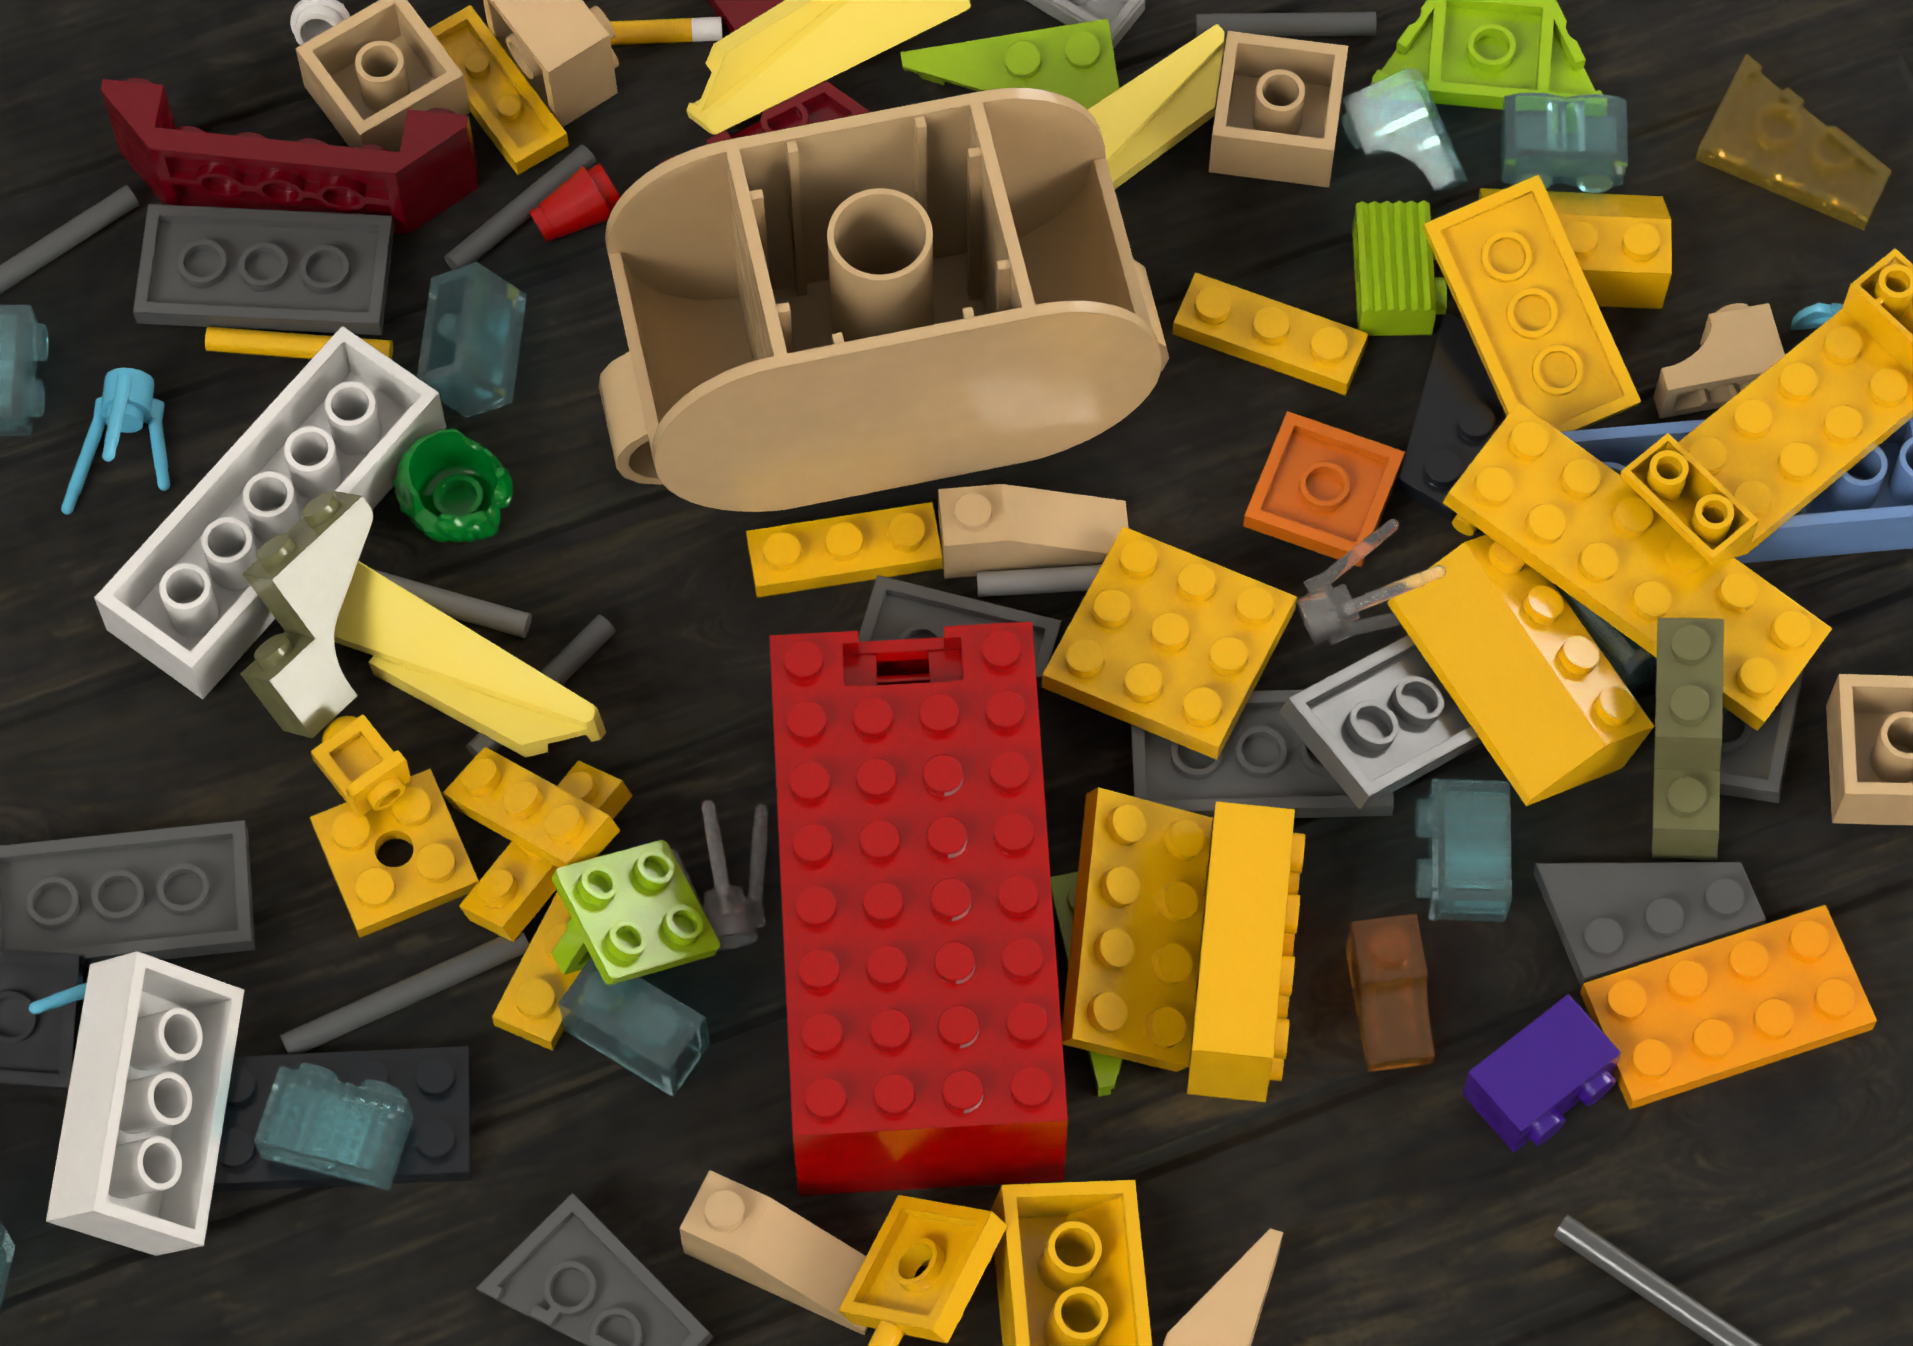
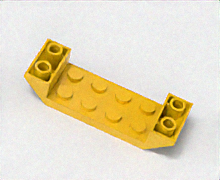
M1896 248L1893 249L1850 284L1843 307L1839 312L1683 439L1677 442L1667 433L1621 471L1620 477L1710 564L1748 554L1913 417V264Z

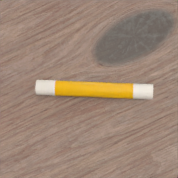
M722 17L609 21L615 33V37L610 39L611 45L719 41L723 38Z

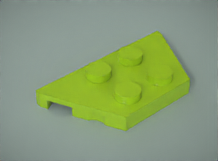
M1426 0L1421 8L1420 17L1415 23L1407 27L1397 41L1396 50L1383 69H1378L1373 75L1370 89V98L1602 119L1605 106V98L1601 90L1595 91L1584 69L1586 59L1577 41L1567 33V21L1557 0Z

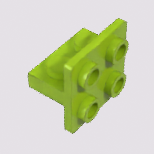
M664 840L557 868L552 876V882L571 916L566 925L567 929L552 952L563 975L596 966L603 981L608 985H613L714 956L721 946L672 850Z

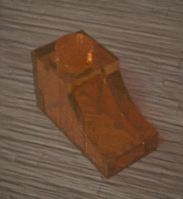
M1417 914L1351 922L1346 954L1367 1072L1432 1064L1435 1053L1428 1011V972Z

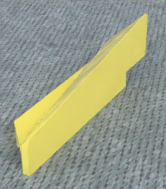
M784 0L713 44L705 63L712 73L701 99L694 103L689 102L686 110L690 119L710 134H719L968 10L971 7L970 1Z
M1219 24L1203 32L1088 109L1096 119L1101 130L1114 190L1215 116L1226 44L1225 32Z
M358 561L336 621L334 642L374 655L368 663L375 676L470 728L485 734L492 740L525 758L547 753L549 743L587 735L591 742L601 740L606 734L599 710L592 703Z

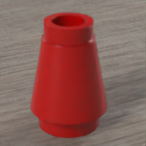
M598 163L588 170L584 166L580 167L541 201L539 206L530 210L529 213L544 239L549 243L557 237L561 238L608 221L620 196L605 170Z

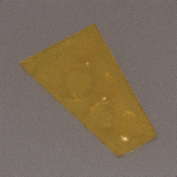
M1746 54L1698 148L1696 160L1865 230L1887 185L1891 170L1837 126L1827 127L1803 108L1804 100L1788 87L1782 91L1761 74L1762 66Z

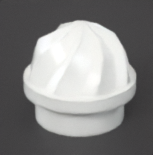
M301 0L292 11L290 25L296 41L299 45H302L349 18L350 15L344 7V3H340L337 0Z

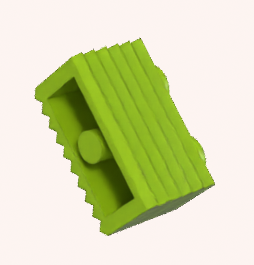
M1400 200L1395 203L1385 201L1381 204L1376 201L1369 204L1361 201L1356 204L1352 237L1358 330L1369 333L1368 336L1432 335L1436 315L1446 314V280L1444 277H1434L1433 260H1436L1422 229L1424 223L1431 221L1430 203L1425 200L1419 203L1412 200L1407 203H1403Z

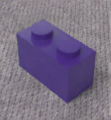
M1568 994L1472 1068L1467 1074L1462 1095L1513 1152H1516L1530 1140L1536 1146H1539L1550 1139L1565 1124L1566 1118L1563 1116L1565 1112L1579 1101H1582L1586 1107L1594 1104L1614 1086L1616 1079L1612 1075L1616 1069L1621 1052Z

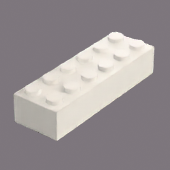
M342 326L94 597L106 630L201 699H204L275 619L243 576V573L258 560L256 554L260 547L271 538L287 533L303 518L302 510L315 497L325 492L338 491L361 495L373 510L394 486L393 479L396 478L401 456L408 450L410 444H413L414 440L420 437L428 436L439 429L446 428L439 392Z

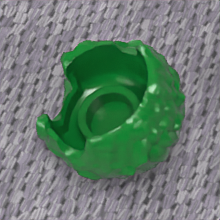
M454 428L439 429L428 436L414 440L413 444H410L408 450L401 456L396 478L393 479L395 493L400 503L399 510L406 514L411 522L424 532L425 535L438 542L469 543L494 536L499 528L500 508L509 506L513 496L512 478L508 469L504 468L496 456L489 450L483 448L478 442L467 438Z

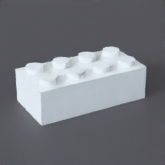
M138 951L90 964L46 1222L155 1256L204 1246L244 989Z

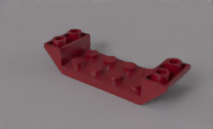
M128 78L124 81L102 80L100 90L120 153L164 205L392 216L394 233L409 235L478 189L480 176L469 115H460L444 108H432L427 111L407 109L400 152H395L372 144L361 145L355 148L328 145L323 141L312 138H304L295 142L267 139L260 134L251 132L225 135L206 133L199 128L191 126L176 128L164 85L153 84L141 78Z

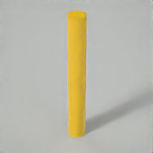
M208 326L205 335L206 351L312 359L332 336ZM361 338L392 360L393 342L391 340Z

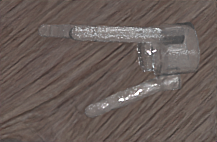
M1391 519L1323 573L1303 581L1308 593L1296 599V606L1315 645L1327 639L1333 645L1354 635L1400 625L1401 623L1393 612L1357 621L1354 620L1360 618L1358 612L1445 576V567L1437 565L1352 599L1344 583L1333 588L1331 584L1382 544L1385 539L1399 528L1398 521Z
M706 800L702 803V812L715 888L704 894L705 903L703 905L675 849L671 850L720 941L721 946L718 950L739 948L756 941L758 938L756 928L766 925L762 902L768 808L764 804H759L755 809L749 893L747 897L744 896L742 887L729 884L715 805L712 801Z

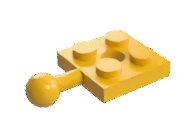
M341 716L331 721L323 732L322 743L357 719V717ZM431 769L410 776L411 781L405 784L406 789L402 796L383 810L375 811L372 808L361 817H358L346 802L310 817L314 831L359 938L467 895L479 882ZM391 839L407 841L414 848L412 857L407 863L399 867L383 865L377 859V853L385 842Z
M898 1195L838 1311L854 1325L876 1329L867 1346H898L903 1335L948 1344L1008 1225L993 1211ZM920 1266H927L919 1276L915 1277Z

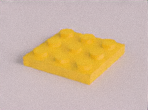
M1123 526L1042 674V688L1218 760L1295 611L1297 596Z

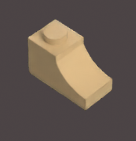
M1735 303L1724 306L1715 313L1708 315L1699 350L1680 363L1661 368L1653 397L1659 418L1720 408L1785 356L1769 303L1750 307L1744 303Z

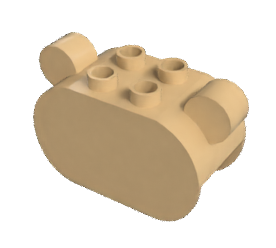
M1031 88L992 89L707 144L679 154L659 164L634 182L617 201L606 226V247L629 347V352L613 360L603 370L599 380V390L616 468L624 478L643 484H663L669 491L680 498L709 508L743 512L787 510L1044 458L1081 444L1127 417L1151 393L1161 371H1163L1169 360L1146 269L1135 261L1132 256L1106 160L1105 145L1100 127L1092 114L1081 104L1054 92Z

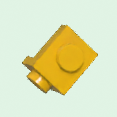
M364 714L311 751L313 761L358 817H361L372 808L375 811H380L392 805L404 793L406 789L405 784L411 781L407 760L399 750L393 752Z

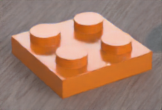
M1287 411L1244 515L1243 527L1362 568L1402 467L1405 451Z

